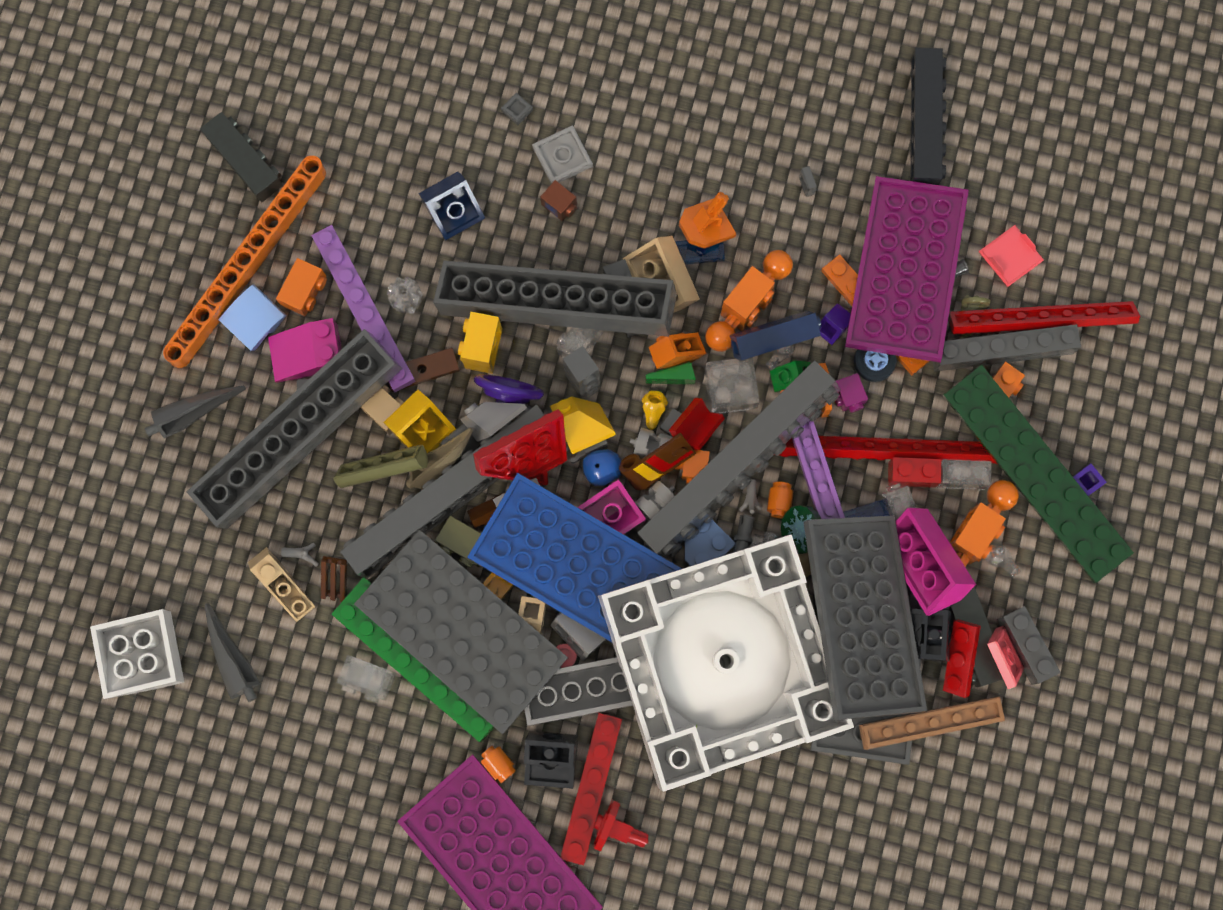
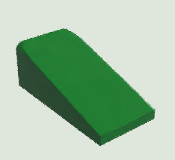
M689 362L648 373L645 375L646 384H695L696 378L692 364Z

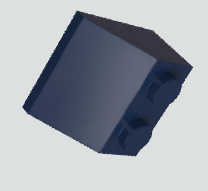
M459 171L418 193L445 241L485 219L466 179Z

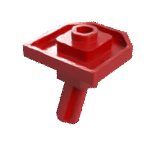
M612 799L608 810H605L604 815L599 814L595 822L594 828L597 829V837L593 847L598 851H602L608 836L626 844L629 842L636 846L644 847L649 842V835L625 822L615 819L620 803Z

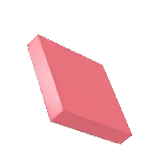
M1001 626L994 630L987 645L1007 688L1010 689L1017 686L1024 667L1006 628Z

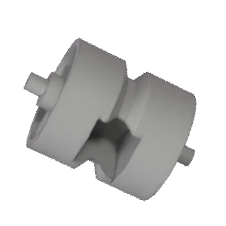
M641 428L638 438H631L630 443L634 444V454L643 459L673 437L663 433L657 436L654 431Z
M657 481L649 489L648 496L642 495L635 502L648 522L675 497L673 493L675 487L671 486L668 488L662 482Z

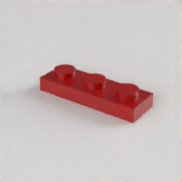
M960 619L954 620L950 642V661L947 662L943 691L963 698L970 695L980 625Z

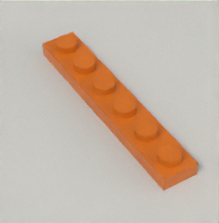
M839 254L825 265L821 272L852 306L858 274ZM896 355L897 360L911 376L930 362Z

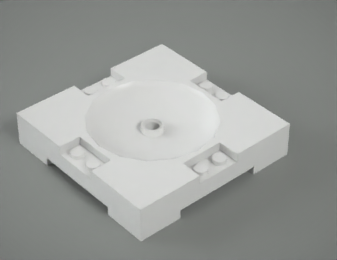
M792 535L780 537L598 596L617 659L622 668L633 703L635 716L656 783L663 792L706 778L713 773L854 728L852 719L834 721L820 628L805 585L807 581ZM724 654L730 657V664L726 668L721 667L719 662L720 657Z

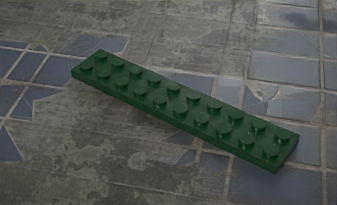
M979 365L942 395L1094 583L1100 581L1134 553L982 365Z

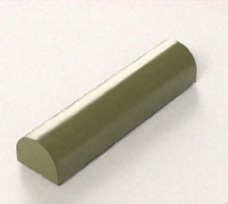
M417 445L341 464L333 480L338 487L346 488L424 469L428 465V455L423 445Z

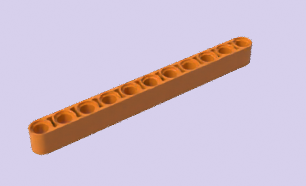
M307 156L303 159L163 350V355L174 367L183 368L190 363L220 322L219 318L237 299L325 179L326 170L318 157ZM312 167H319L316 172H309ZM305 185L304 189L296 191L297 186ZM285 203H292L288 209H282ZM278 221L275 227L269 228L271 222ZM264 239V243L261 246H255L258 240ZM245 258H251L248 264L242 265V261ZM237 276L234 283L228 284V280L231 277ZM223 295L220 302L214 303L215 297ZM209 313V318L206 321H200L203 314ZM195 332V337L192 340H187L188 334ZM181 351V356L173 360L174 353Z

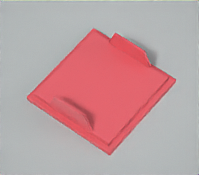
M1015 225L979 251L1007 287L1044 261L1026 234H1022Z

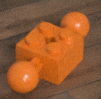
M782 250L769 252L763 260L764 272L761 273L752 266L725 299L721 310V316L725 318L724 322H715L706 331V342L711 349L718 352L730 349V335L735 333V329L738 328L743 331L747 326L751 328L758 319L760 309L765 310L770 305L775 294L773 291L774 280L786 278L793 268V261L787 252Z
M1006 480L994 482L987 491L988 506L979 503L970 509L949 543L965 567L967 564L970 565L976 561L980 562L982 558L985 559L992 549L990 543L995 538L998 539L1004 531L1005 527L1002 524L1006 518L1001 516L1000 513L1001 511L1012 509L1017 504L1019 498L1018 490L1013 483Z

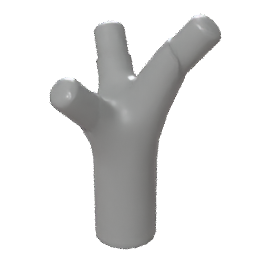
M752 480L747 486L745 501L739 508L741 512L748 505L750 513L755 512V506L758 510L762 509L756 497V480Z
M314 543L302 548L283 547L281 550L282 557L300 558L312 563L315 567L319 565L314 558L308 555V552L315 547Z

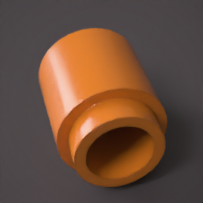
M773 482V486L769 490L767 512L771 513L772 517L783 519L785 513L792 507L794 491L791 490V484Z
M492 745L481 754L484 758L481 764L494 780L498 779L500 783H503L516 771L513 767L514 763L500 746L495 749Z

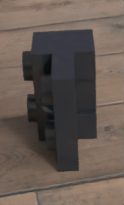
M910 609L918 659L949 662L952 612L940 610L930 616H926L923 609ZM923 625H925L924 644H922V628H923Z
M529 731L525 739L524 785L573 789L575 785L578 735Z

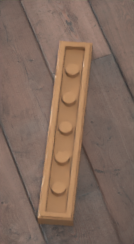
M1000 696L860 724L859 729L863 748L868 750L1005 721Z

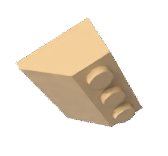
M673 236L657 237L623 258V260H626L632 277L673 280L677 292L674 312L682 310L700 300Z

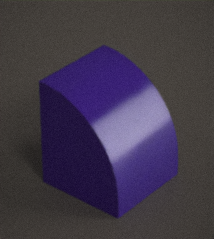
M838 303L823 317L821 329H819L821 337L831 345L845 332L850 322L851 314Z
M1091 463L1073 476L1088 496L1107 483Z

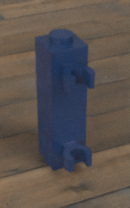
M804 311L730 335L734 358L745 360L821 336L819 330L821 329V321L816 313Z

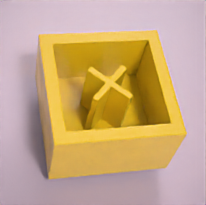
M471 312L469 319H465L463 332L466 335L464 341H460L458 355H461L460 360L463 362L465 369L493 374L503 330L499 317Z
M419 390L415 391L383 422L406 448L423 445L427 453L440 446L439 443L456 430L435 404Z

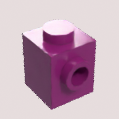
M858 373L836 380L841 389L838 392L839 397L835 400L836 406H840L842 412L850 410V413L863 409V405L867 402L868 397Z

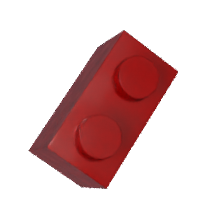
M893 457L888 462V486L936 488L941 484V459Z

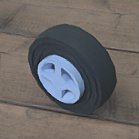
M860 349L856 350L854 356V368L858 375L870 382H880L887 379L895 370L897 363L896 355Z

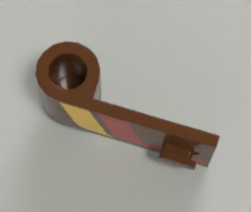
M679 433L643 459L637 454L626 456L620 462L619 470L635 490H645L696 453L683 435Z

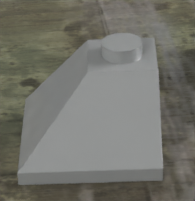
M483 402L479 405L473 403L464 410L466 415L460 420L468 429H473L472 436L479 442L492 436L527 407L525 404Z

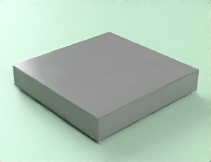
M573 125L532 144V148L551 184L555 180L560 183L593 167V163Z

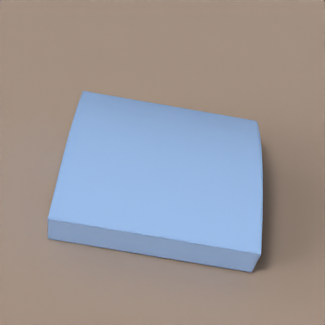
M251 285L229 306L219 318V321L250 351H255L269 333H274L287 315L255 285Z

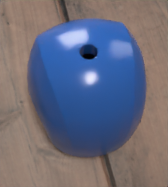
M609 449L593 451L583 459L584 476L589 483L595 486H605L622 476L619 470L622 459L616 452Z

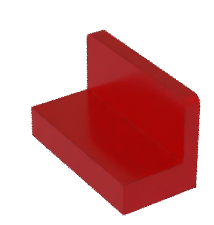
M695 397L669 431L672 437L681 433L693 450H700L725 417L723 414L709 412L703 399Z

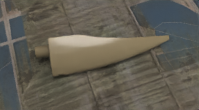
M473 429L465 430L449 442L427 453V467L411 471L410 478L406 481V486L410 489L414 487L423 489L422 486L431 479L436 480L442 476L441 472L447 466L454 465L461 456Z

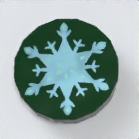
M803 505L791 507L785 513L781 522L782 537L792 535L798 554L808 553L803 522L811 519H821L815 509Z

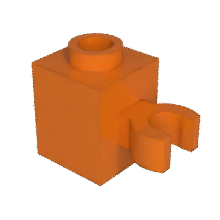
M694 450L696 453L694 456L675 468L683 470L682 480L686 481V484L708 464L710 451Z

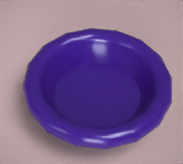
M479 374L474 377L475 384L482 387L486 395L496 398L497 403L527 404L531 400L541 399L544 395L543 390L539 387L511 378L489 374Z

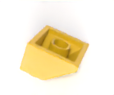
M571 396L550 406L552 412L559 409L564 416L565 439L572 454L616 435L599 403Z

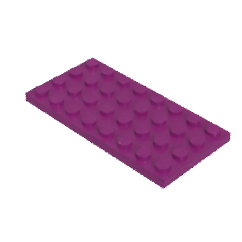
M876 176L845 347L941 363L969 190Z
M474 754L397 821L471 910H601L603 908L600 902L566 862L562 860L560 855L497 781L494 780Z

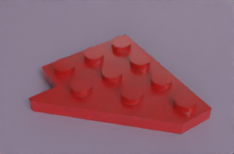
M557 409L530 424L524 425L521 429L508 436H503L500 440L489 446L479 449L473 453L476 470L481 476L514 480L517 473L529 480L536 478L539 485H548L547 472L567 461L563 414Z

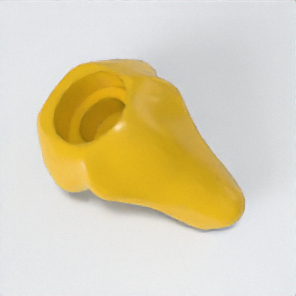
M655 390L649 391L642 398L646 426L650 430L657 427L659 419L668 405L665 395Z

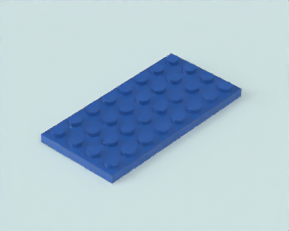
M519 473L515 476L467 557L612 642L598 596L682 569Z

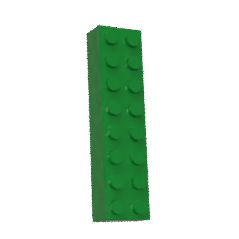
M363 577L331 615L478 742H483L494 726L354 605L372 584Z

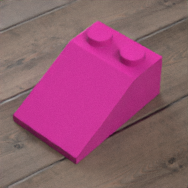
M333 318L309 322L268 337L276 383L313 376L342 350L338 325Z

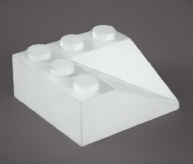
M161 609L90 627L103 699L184 683L171 611Z

